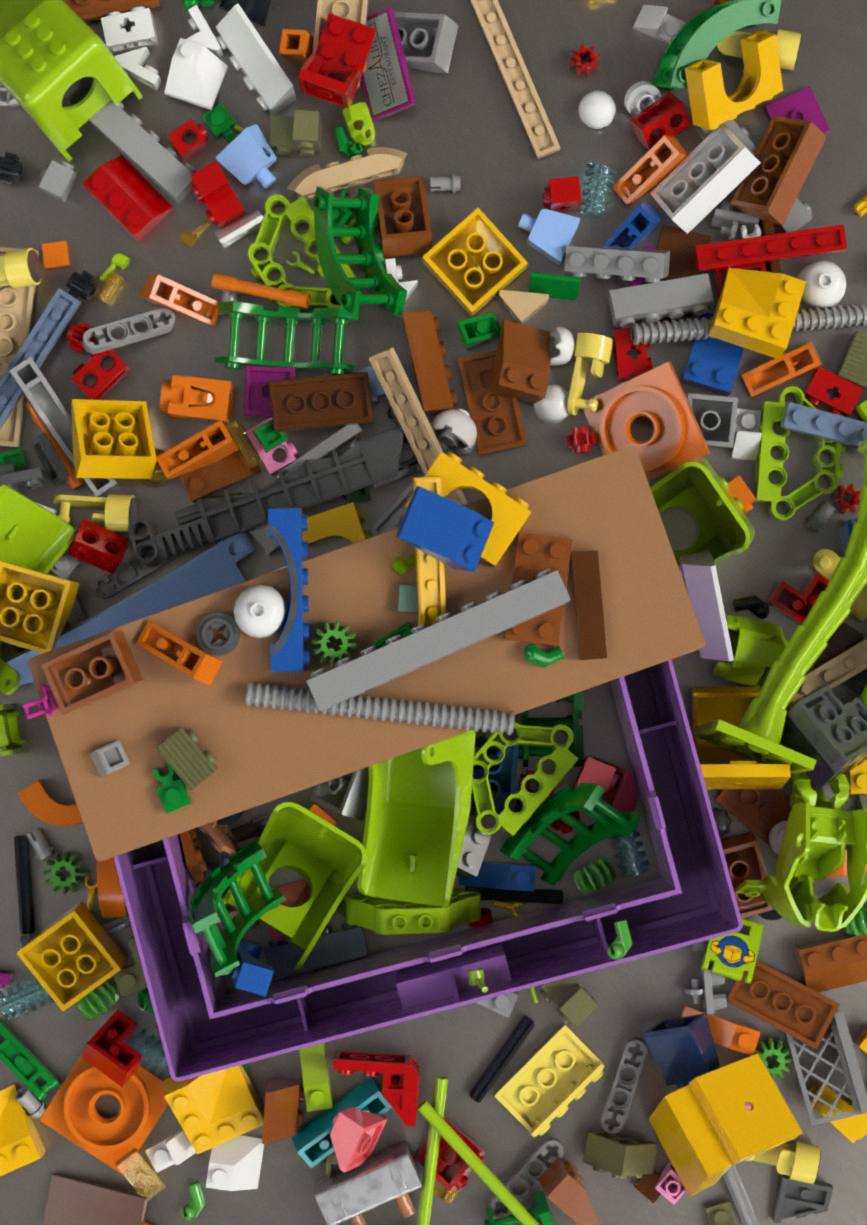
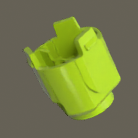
M726 614L734 661H718L713 670V675L719 676L723 680L753 687L763 686L774 661H778L790 639L784 638V632L780 625L739 615L732 616Z

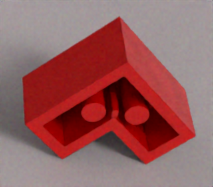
M217 161L190 175L193 181L190 187L200 204L205 202L209 210L205 213L212 225L217 223L221 229L246 214Z
M818 573L813 574L802 592L784 581L778 582L765 603L795 623L802 625L821 591H825L829 580Z
M117 1009L87 1042L82 1058L123 1087L138 1070L143 1055L128 1045L134 1037L138 1023Z

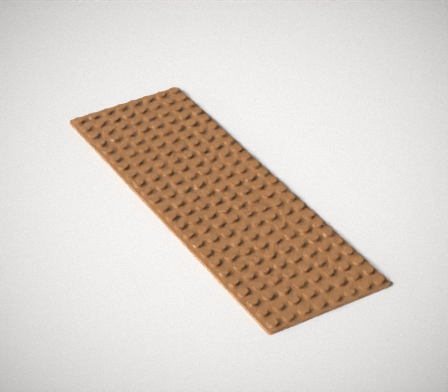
M634 446L623 448L507 489L505 493L513 500L517 496L530 505L528 510L531 511V514L519 532L573 539L571 553L598 550L607 658L579 659L570 555L566 590L571 601L564 604L558 644L563 652L564 659L544 668L528 663L523 653L527 645L535 644L537 649L548 652L558 646L504 639L505 631L361 695L364 698L370 695L372 699H375V696H379L381 700L387 697L390 701H392V698H396V701L399 702L401 699H404V702L408 703L409 700H413V703L421 701V704L429 702L430 705L438 703V706L446 704V707L455 705V708H459V706H463V709L472 707V710L480 708V711H484L486 708L489 709V712H493V709H495L498 713L504 710L507 714L513 711L516 715L704 648L705 640L636 448ZM486 498L462 505L476 511L489 520L492 519L491 507ZM399 528L303 561V568H308L309 576L308 585H304V595L309 596V612H304V623L309 622V639H305V650H310V666H305V671L271 672L270 645H276L285 625L272 637L262 639L251 637L239 628L240 639L236 648L226 655H212L223 661L211 685L192 678L136 644L148 620L202 649L197 641V628L202 619L212 613H224L235 620V601L241 592L250 586L260 584L271 586L281 593L286 600L289 615L291 580L288 567L42 653L28 660L39 697L42 699L45 697L44 692L41 693L40 691L42 683H45L46 686L49 683L41 664L106 634L123 631L144 679L122 691L62 715L60 709L52 711L53 717L51 718L46 713L95 858L98 861H104L468 732L464 727H461V730H458L455 726L449 729L447 725L441 728L438 724L432 727V724L427 723V726H423V723L420 722L419 725H415V722L407 724L406 721H402V723H398V720H394V722H390V719L381 721V718H377V720H373V717L364 719V716H360V718H356V715L347 717V714H343L342 717L339 716V713H335L333 716L330 712L324 715L320 711H318V714H315L312 710L306 713L303 709L301 712H297V709L294 708L293 711H289L288 708L280 710V707L272 709V706L263 708V705H259V707H255V704L246 706L245 695L249 682H253V685L256 686L258 683H261L262 686L270 684V687L278 685L279 688L287 686V689L295 687V690L304 688V691H308L310 688L307 680L311 679V673L325 668L326 671L336 668V665L335 667L330 666V656L326 662H320L321 657L325 654L324 652L317 655L313 653L315 649L321 648V644H312V639H322L315 631L320 629L322 632L327 633L324 627L326 622L329 623L331 630H334L335 621H339V631H342L343 627L348 624L350 628L346 632V636L356 633L357 637L349 640V643L358 644V648L349 647L347 650L354 654V658L351 660L361 657V651L406 622L409 623L412 629L418 626V613L398 612L399 585L417 586L415 547L396 537ZM519 532L495 567L481 558L475 572L456 570L444 564L446 614L450 612L451 616L461 613V607L474 601L476 605L486 602V596L500 590L501 594L511 591L510 586L512 585ZM226 625L219 630L209 627L214 634L211 644L218 639L228 641L223 634ZM334 636L329 639L331 643L328 642V648H334L335 651L340 650L341 647L339 645L343 644L342 640H337ZM52 690L48 691L50 696L54 695ZM181 727H184L186 730L191 728L201 740L197 744L203 751L210 750L218 762L215 765L218 769L193 790H190L185 784L192 803L166 814L156 788L163 786L162 781L155 778L153 769L158 768L160 774L166 776L169 773L168 762L156 748ZM120 740L130 765L101 778L90 753ZM175 772L173 776L175 781L181 779Z

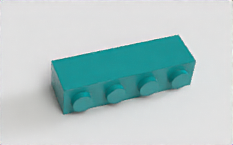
M372 1076L336 1102L333 1108L327 1109L300 1129L296 1135L291 1136L298 1154L310 1168H313L335 1151L330 1133L334 1126L332 1124L333 1119L338 1112L349 1108H356L383 1115L392 1108L382 1094V1088Z

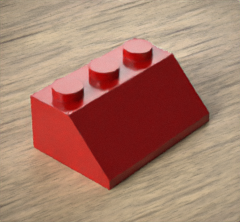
M122 155L99 166L82 183L88 192L138 242L173 209L169 202Z

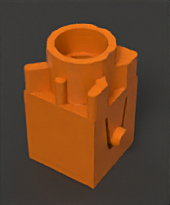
M172 375V381L163 380L160 395V411L168 412L172 419L210 424L222 420L224 425L230 426L235 387L231 381Z

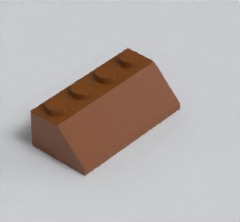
M773 115L754 154L761 163L739 184L730 204L764 222L783 226L826 136L811 121Z
M432 311L402 313L419 396L426 417L434 416L446 409H454L453 405L457 404L454 389L449 390L448 380H452L449 365L444 366L442 356H446L444 342H439L437 332H441L438 317L433 318Z
M847 933L794 946L803 985L818 993L867 981V934L857 936Z

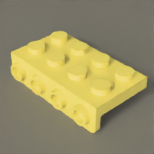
M564 1023L494 1093V1096L530 1132L533 1138L538 1134L542 1136L551 1127L549 1123L555 1117L560 1118L566 1113L569 1108L567 1105L573 1099L577 1101L586 1092L585 1087L591 1081L595 1083L602 1077L605 1066Z

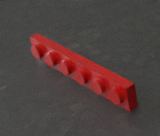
M844 224L696 245L694 249L698 272L846 251L847 242Z

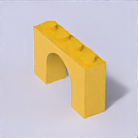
M758 30L740 39L744 72L738 88L729 96L726 95L724 90L721 63L701 59L685 68L693 125L703 127L705 130L717 129L725 121L737 118V115L754 109L757 104L771 100L774 95L783 91L776 34Z
M441 451L424 477L441 476L442 497L444 498L449 493L458 489H472L481 493L487 499L492 512L491 521L494 524L480 558L495 567L531 514V511L528 510L530 505L517 496L514 500L505 494L507 490L500 484L493 482L491 485L483 480L485 475L472 466L469 470L460 464L462 459L449 451L446 455ZM412 496L406 503L405 508H408Z
M354 503L307 517L308 529L303 531V541H307L308 545L333 537L345 538L353 544L370 538L368 530L363 531L360 523L365 521L361 508H355Z
M867 1028L854 1041L866 1054ZM818 1081L809 1092L817 1095L823 1083ZM825 1085L819 1098L833 1105L838 1095L829 1086ZM809 1096L811 1104L814 1101V1098ZM841 1097L835 1105L837 1109L844 1113L854 1110L852 1102L846 1101ZM818 1100L813 1106L824 1117H826L830 1110L829 1107ZM833 1110L830 1116L837 1115L839 1113ZM867 1114L830 1122L852 1143L856 1140H861L867 1133Z

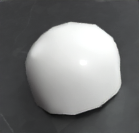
M595 90L587 93L579 105L580 119L589 128L601 129L608 126L616 114V104L613 98L604 91Z
M555 327L554 332L550 333V336L555 338L554 342L550 344V365H564L571 361L573 357L575 340L572 333L566 328Z
M559 384L548 385L545 398L534 403V412L537 417L546 424L562 422L569 415L567 409L569 390Z

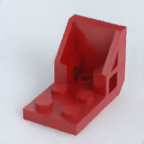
M329 13L315 55L311 54L300 69L298 82L301 93L349 109L357 91L377 30Z
M335 1051L333 1070H338L339 1074L351 1075L353 1071H361L365 1076H378V1073H383L382 1094L406 1126H416L419 1065L410 1055ZM393 1075H398L400 1077L394 1078Z

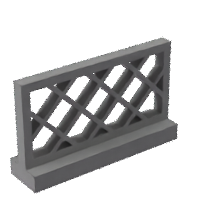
M843 1011L835 1013L830 1023L832 1032L827 1040L822 1038L821 1041L825 1044L819 1055L805 1048L806 1043L802 1046L795 1042L791 1035L786 1033L811 1126L867 1114V1093ZM832 1036L834 1037L835 1044L830 1042ZM827 1045L833 1047L838 1052L839 1057L835 1064L821 1057ZM795 1046L800 1048L798 1055ZM802 1051L816 1058L810 1071L799 1063L798 1058ZM818 1060L832 1067L826 1080L812 1073ZM839 1061L841 1062L842 1069L837 1067ZM834 1070L845 1076L846 1082L842 1089L828 1082ZM802 1071L807 1073L805 1079L803 1078ZM810 1075L823 1083L817 1095L806 1089L805 1083ZM825 1085L839 1092L833 1105L819 1098ZM846 1086L848 1087L849 1094L844 1092ZM841 1095L852 1101L853 1111L844 1113L835 1107ZM809 1096L814 1098L812 1104L810 1103ZM818 1100L829 1107L830 1110L826 1117L815 1120L812 1108ZM833 1110L839 1113L837 1115L830 1116Z

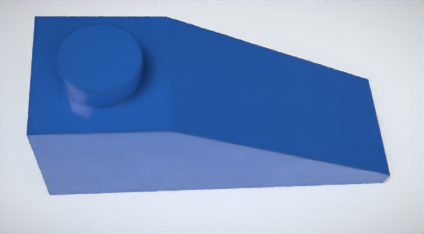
M645 201L634 210L603 246L637 248L664 217Z
M483 861L478 876L467 879L459 877V885L503 890L535 891L536 866L533 863Z

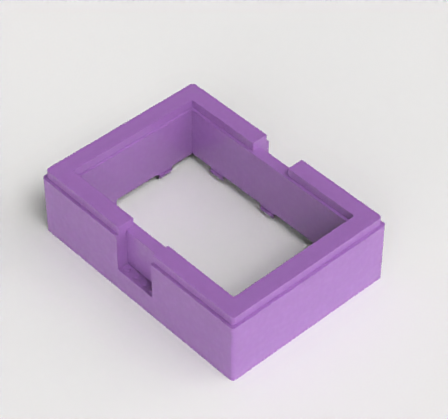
M672 659L609 681L662 878L270 982L267 995L262 996L245 990L226 994L221 975L216 978L210 964L211 949L203 932L195 933L189 921L188 910L192 907L190 899L198 885L194 882L187 868L180 834L115 856L114 860L171 1078L175 1081L187 1080L739 932L742 929L743 923ZM626 920L632 939V946L620 960L611 959L607 954V949L617 937L613 923ZM478 968H483L485 985L488 987L486 993H483L477 985H469L467 970L474 971L478 970Z

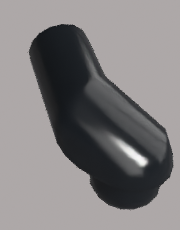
M755 595L733 600L736 612L748 609L760 619H765L770 614L769 606Z

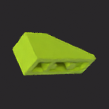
M325 1043L299 1049L307 1112L333 1108L334 1100Z

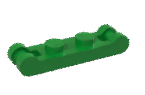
M0 1019V1034L6 1039L0 1044V1059L39 1100L43 1101L48 1096V1092L52 1088L56 1089L61 1084V1081L11 1031L6 1022ZM39 1076L45 1080L42 1085L35 1081Z

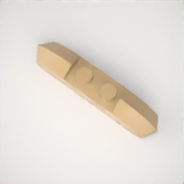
M375 147L366 149L368 155L366 157L356 155L349 158V162L342 164L333 162L327 164L325 169L322 170L318 163L297 175L287 190L297 198L303 196L307 201L314 198L317 186H321L334 193L345 188L355 187L392 176L400 172L407 153L394 148Z

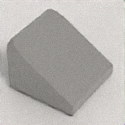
M120 740L90 753L101 778L130 765Z

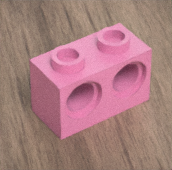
M269 417L245 432L270 475L274 476L278 473V470H282L296 460L295 456L299 453L292 441L289 443L285 441L268 453L264 451L253 431L272 420V417ZM278 450H284L287 453L286 459L280 463L274 461V453Z

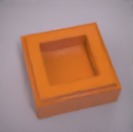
M67 241L42 244L46 270L71 267Z

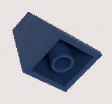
M706 1013L662 1020L643 1033L648 1048L667 1086L676 1085L677 1088H683L689 1085V1082L694 1078L720 1068Z

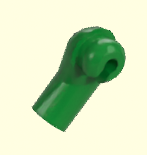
M345 127L333 129L339 153L348 158L362 154V145L360 143L355 144L347 139Z
M529 644L523 650L528 663L541 668L565 658L559 646L544 652L537 649L535 644Z

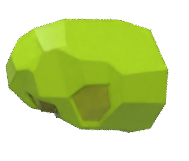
M359 102L351 105L349 109H343V116L351 139L356 144L360 143L364 147L370 146L375 138V129L366 102Z

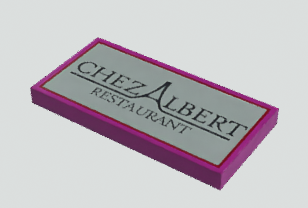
M387 8L368 16L366 26L377 30L367 59L366 71L361 76L369 113L373 121L417 105L392 8Z

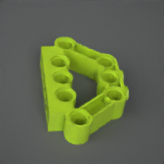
M275 194L270 196L265 203L266 213L257 238L248 249V257L253 265L250 271L257 282L262 279L266 286L310 294L311 299L307 309L342 307L341 304L334 305L331 303L334 295L330 288L301 287L287 283V276L283 267L273 262V253L285 221L289 220L294 237L298 241L304 242L307 257L311 261L318 263L319 274L327 282L318 254L310 252V248L316 244L314 212L303 196L291 204L282 195ZM278 204L285 207L281 214H274L272 212L273 207ZM300 224L309 225V230L304 234L296 231ZM336 247L337 254H341ZM258 251H266L268 255L265 260L258 261L255 259ZM341 264L348 278H356L348 264ZM273 271H279L281 277L277 281H270L268 279L269 274ZM276 301L280 307L301 308Z
M794 386L787 387L777 396L776 402L764 401L760 409L759 433H762L756 459L754 496L757 500L754 502L768 504V514L771 519L777 522L791 518L797 509L816 497L833 492L837 488L838 480L842 479L843 464H840V455L844 454L845 444L815 437L818 442V450L814 452L812 461L816 467V474L807 483L786 496H781V488L787 481V473L783 469V464L789 456V448L785 444V439L791 430L784 428L783 434L777 435L774 433L772 426L774 423L781 424L786 394L793 395L796 399V404L817 409L805 399L802 390ZM772 447L781 450L782 457L780 460L772 458L770 453ZM825 451L830 454L831 461L829 464L821 461V452ZM770 472H776L779 475L780 481L778 484L775 485L769 481L768 476ZM820 476L828 479L829 486L827 489L819 486L818 479ZM778 502L786 504L787 513L785 515H780L776 511Z
M514 722V730L517 734L515 740H506L503 734H499V731H495V733L489 731L484 737L487 742L482 748L475 747L473 767L479 766L484 771V776L481 779H472V797L477 815L475 826L479 833L489 836L501 828L513 837L521 826L529 820L539 805L546 800L556 785L564 779L568 771L579 760L568 750L574 738L573 732L568 726L562 724L554 727L526 726ZM554 733H564L567 738L566 743L562 745L557 744L553 738ZM522 745L554 749L551 755L544 756L538 761L535 774L527 775L522 780L518 794H512L507 797L503 806L504 810L498 815L495 811L488 780L489 768L502 762L507 747ZM496 747L500 751V758L497 760L489 759L486 754L487 749ZM545 761L552 762L555 766L554 773H544L541 768L542 763ZM528 780L537 782L539 788L536 793H529L526 790L525 783ZM510 800H519L522 803V810L518 813L512 812L509 809ZM489 815L494 818L495 826L492 829H485L482 826L481 819L483 816Z
M453 888L450 904L447 908L368 897L363 894L345 897L346 924L357 925L381 935L445 933L463 924L481 919V894L475 891H463L462 888Z

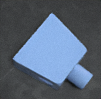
M257 124L245 128L215 157L245 185L257 179L266 189L276 180L268 170L277 160L276 156Z
M542 208L537 219L523 213L518 227L530 232L526 243L528 246L560 266L566 253V246L570 245L581 219Z

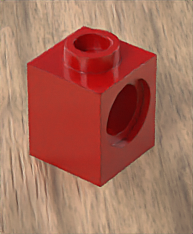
M192 119L167 135L183 162L208 146L205 139L208 134L201 123L196 125ZM189 134L196 136L195 141L191 144L183 142L185 136Z

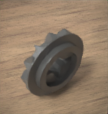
M224 613L207 615L202 619L197 628V641L200 647L211 655L222 656L230 653L236 648L240 639L239 626L231 616ZM226 625L223 634L228 641L218 639L211 644L214 634L209 627L219 630Z

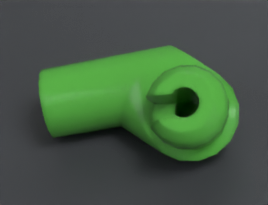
M626 920L613 923L617 937L607 949V954L611 959L620 960L632 946V939Z
M199 1181L187 1185L190 1199L181 1209V1216L185 1220L196 1218L204 1207L205 1201Z

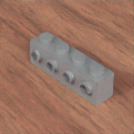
M573 243L566 246L565 271H570L572 276L586 277L587 273H595L596 278L610 279L611 275H621V280L634 281L636 277H645V282L658 283L660 279L668 276L670 251Z
M706 273L610 290L608 301L614 327L629 328L633 323L645 322L648 324V322L652 321L655 323L664 318L680 319L684 315L692 313L694 315L706 314L712 310L714 298L709 276Z

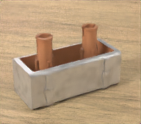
M404 1142L395 1147L387 1148L386 1151L370 1157L367 1163L345 1173L343 1171L333 1172L330 1178H322L316 1181L314 1184V1196L327 1225H337L347 1220L350 1225H367L362 1213L392 1200H395L402 1218L413 1215L416 1209L408 1193L422 1187V1178L407 1142Z

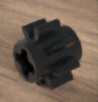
M5 152V157H0V180L2 183L13 185L14 180H21L24 163L19 161L20 158L17 157V154Z
M83 270L81 275L74 272L66 284V288L70 290L68 294L80 302L82 298L89 301L97 290V285L94 284V276Z

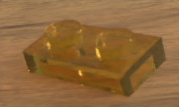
M236 420L227 424L226 428L238 447L236 451L248 473L257 469L260 456L254 446L250 448L246 440L248 434L242 424L238 426Z
M136 1147L115 1162L116 1167L138 1194L148 1197V1200L166 1187L165 1182Z

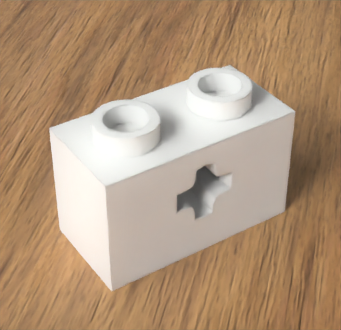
M135 7L130 10L131 12H111L106 17L101 18L106 46L112 54L158 44L150 8ZM132 25L131 31L127 32V26Z

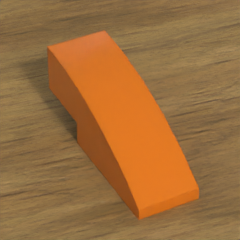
M810 342L789 353L783 354L780 359L775 358L741 376L751 397H754L818 368L823 363L813 342Z

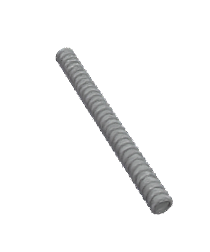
M856 304L851 307L845 305L844 308L842 306H837V308L831 306L829 309L823 307L821 310L820 308H815L814 310L808 308L806 311L800 309L797 312L792 330L794 332L799 331V329L801 331H806V329L812 331L814 328L820 330L821 328L828 329L829 327L835 329L836 326L843 328L844 325L848 328L851 325L857 327L859 324L865 326L867 324V305L860 304L859 307ZM713 316L708 319L702 317L701 320L694 318L693 321L687 318L686 321L679 319L678 322L676 320H671L670 322L664 320L663 323L656 321L655 324L652 321L648 322V324L641 322L640 325L633 323L631 326V340L635 346L639 345V343L646 345L647 342L654 344L655 341L660 344L662 341L669 343L670 340L677 342L678 339L681 342L685 341V339L692 341L693 338L700 340L701 337L703 340H706L710 337L708 334Z
M249 682L245 695L246 706L255 704V707H259V705H263V708L272 706V709L280 707V710L288 708L289 711H293L294 708L297 709V712H301L303 709L306 713L312 710L315 714H318L319 709L310 689L308 691H304V688L295 690V687L287 689V686L279 688L278 685L270 687V684L262 686L261 683H258L256 686L253 685V682ZM361 694L358 697L351 698L322 711L324 715L330 712L333 716L335 713H339V716L342 717L343 714H347V717L356 715V718H360V716H364V719L373 717V720L381 718V721L390 719V722H394V720H398V723L406 721L407 724L415 722V725H419L420 722L423 723V726H427V723L432 724V727L438 724L441 728L447 725L449 729L455 726L458 730L464 727L467 731L473 728L476 732L478 729H482V732L491 730V733L499 731V734L507 732V735L513 733L515 722L513 711L507 714L504 710L498 713L495 709H493V712H489V709L486 708L484 711H480V708H476V710H472V707L463 709V706L455 708V705L446 707V704H442V706H438V703L430 705L429 702L421 704V701L413 703V700H409L408 703L401 699L399 702L396 701V698H392V701H390L387 697H384L381 700L379 696H375V699H372L370 695L364 698Z

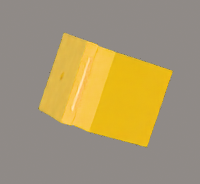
M762 686L692 687L691 733L706 789H782L791 777L790 764H759L757 761L749 760L693 736L697 726L719 719L738 726L753 698L758 697Z
M758 1053L694 1078L689 1082V1085L664 1096L648 1119L690 1197L715 1185L732 1165L793 1140L803 1133ZM745 1102L751 1105L752 1110L746 1108Z

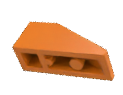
M664 135L612 188L623 202L629 206L663 181L689 154L675 137Z
M148 274L140 298L215 327L219 316L220 302L161 275Z
M220 420L157 456L156 459L169 480L215 463L238 450V447L224 423Z
M148 620L136 642L140 647L180 671L208 685H211L223 661Z
M685 1005L681 1017L705 1014L706 1012ZM716 1014L707 1015L715 1044L751 1056L754 1055L760 1036V1031L757 1027Z

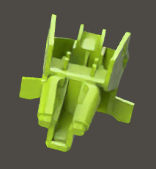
M805 772L791 774L792 794L790 806L793 809L789 814L776 862V877L767 875L764 880H745L736 887V893H744L747 897H757L762 893L773 909L788 922L810 928L811 921H814L818 930L835 932L846 927L852 921L867 899V871L864 884H862L867 865V809L844 811L841 808L848 800L850 790L845 774H842L830 783L831 789L835 793L830 802H828L823 788L818 790ZM845 844H847V875L850 889L847 888L845 883L837 882L828 894L817 899L813 893L815 880H822L845 863ZM792 878H796V880L793 882V884H792L791 887L789 888V884H790L791 879H792Z

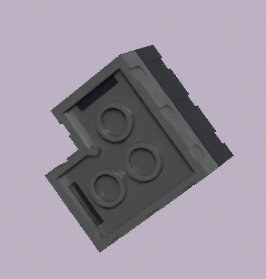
M828 685L801 699L787 712L780 741L784 747L817 760L814 769L805 771V773L818 790L867 760V706L859 697L843 705Z

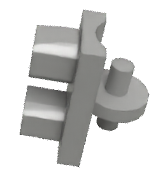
M721 201L718 208L714 211L710 228L719 229L720 233L728 234V241L735 240V236L742 237L740 231L742 225L746 226L747 233H752L755 230V224L759 223L758 218L743 211L741 213L732 212L733 206L730 204L731 202Z
M700 966L701 986H699V978H691L692 987L685 988V994L693 996V1004L701 1003L700 995L702 994L703 1011L707 1015L714 1014V1010L727 1007L726 994H713L712 985L725 984V977L711 973L710 967L705 971Z

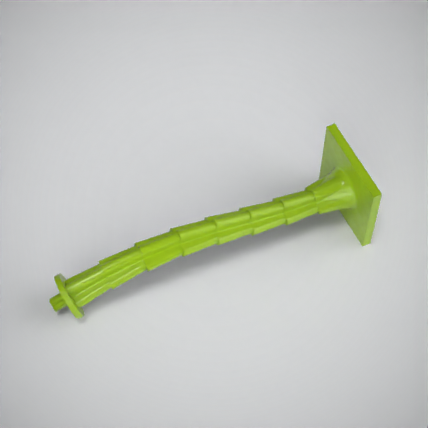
M867 440L858 442L857 451L865 454L864 486L861 488L857 522H854L845 555L841 557L825 591H821L803 624L797 625L778 661H774L758 697L753 698L738 726L719 719L697 726L693 736L749 760L757 761L759 764H790L791 774L814 769L817 760L780 745L787 714L785 709L806 679L804 675L828 645L826 642L851 612L849 608L867 584Z

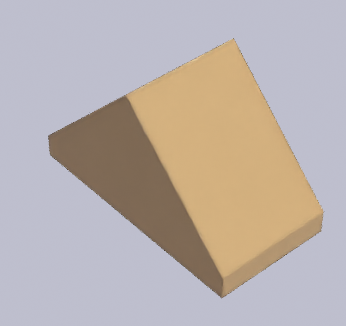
M499 290L498 299L518 323L523 324L548 303L549 294Z

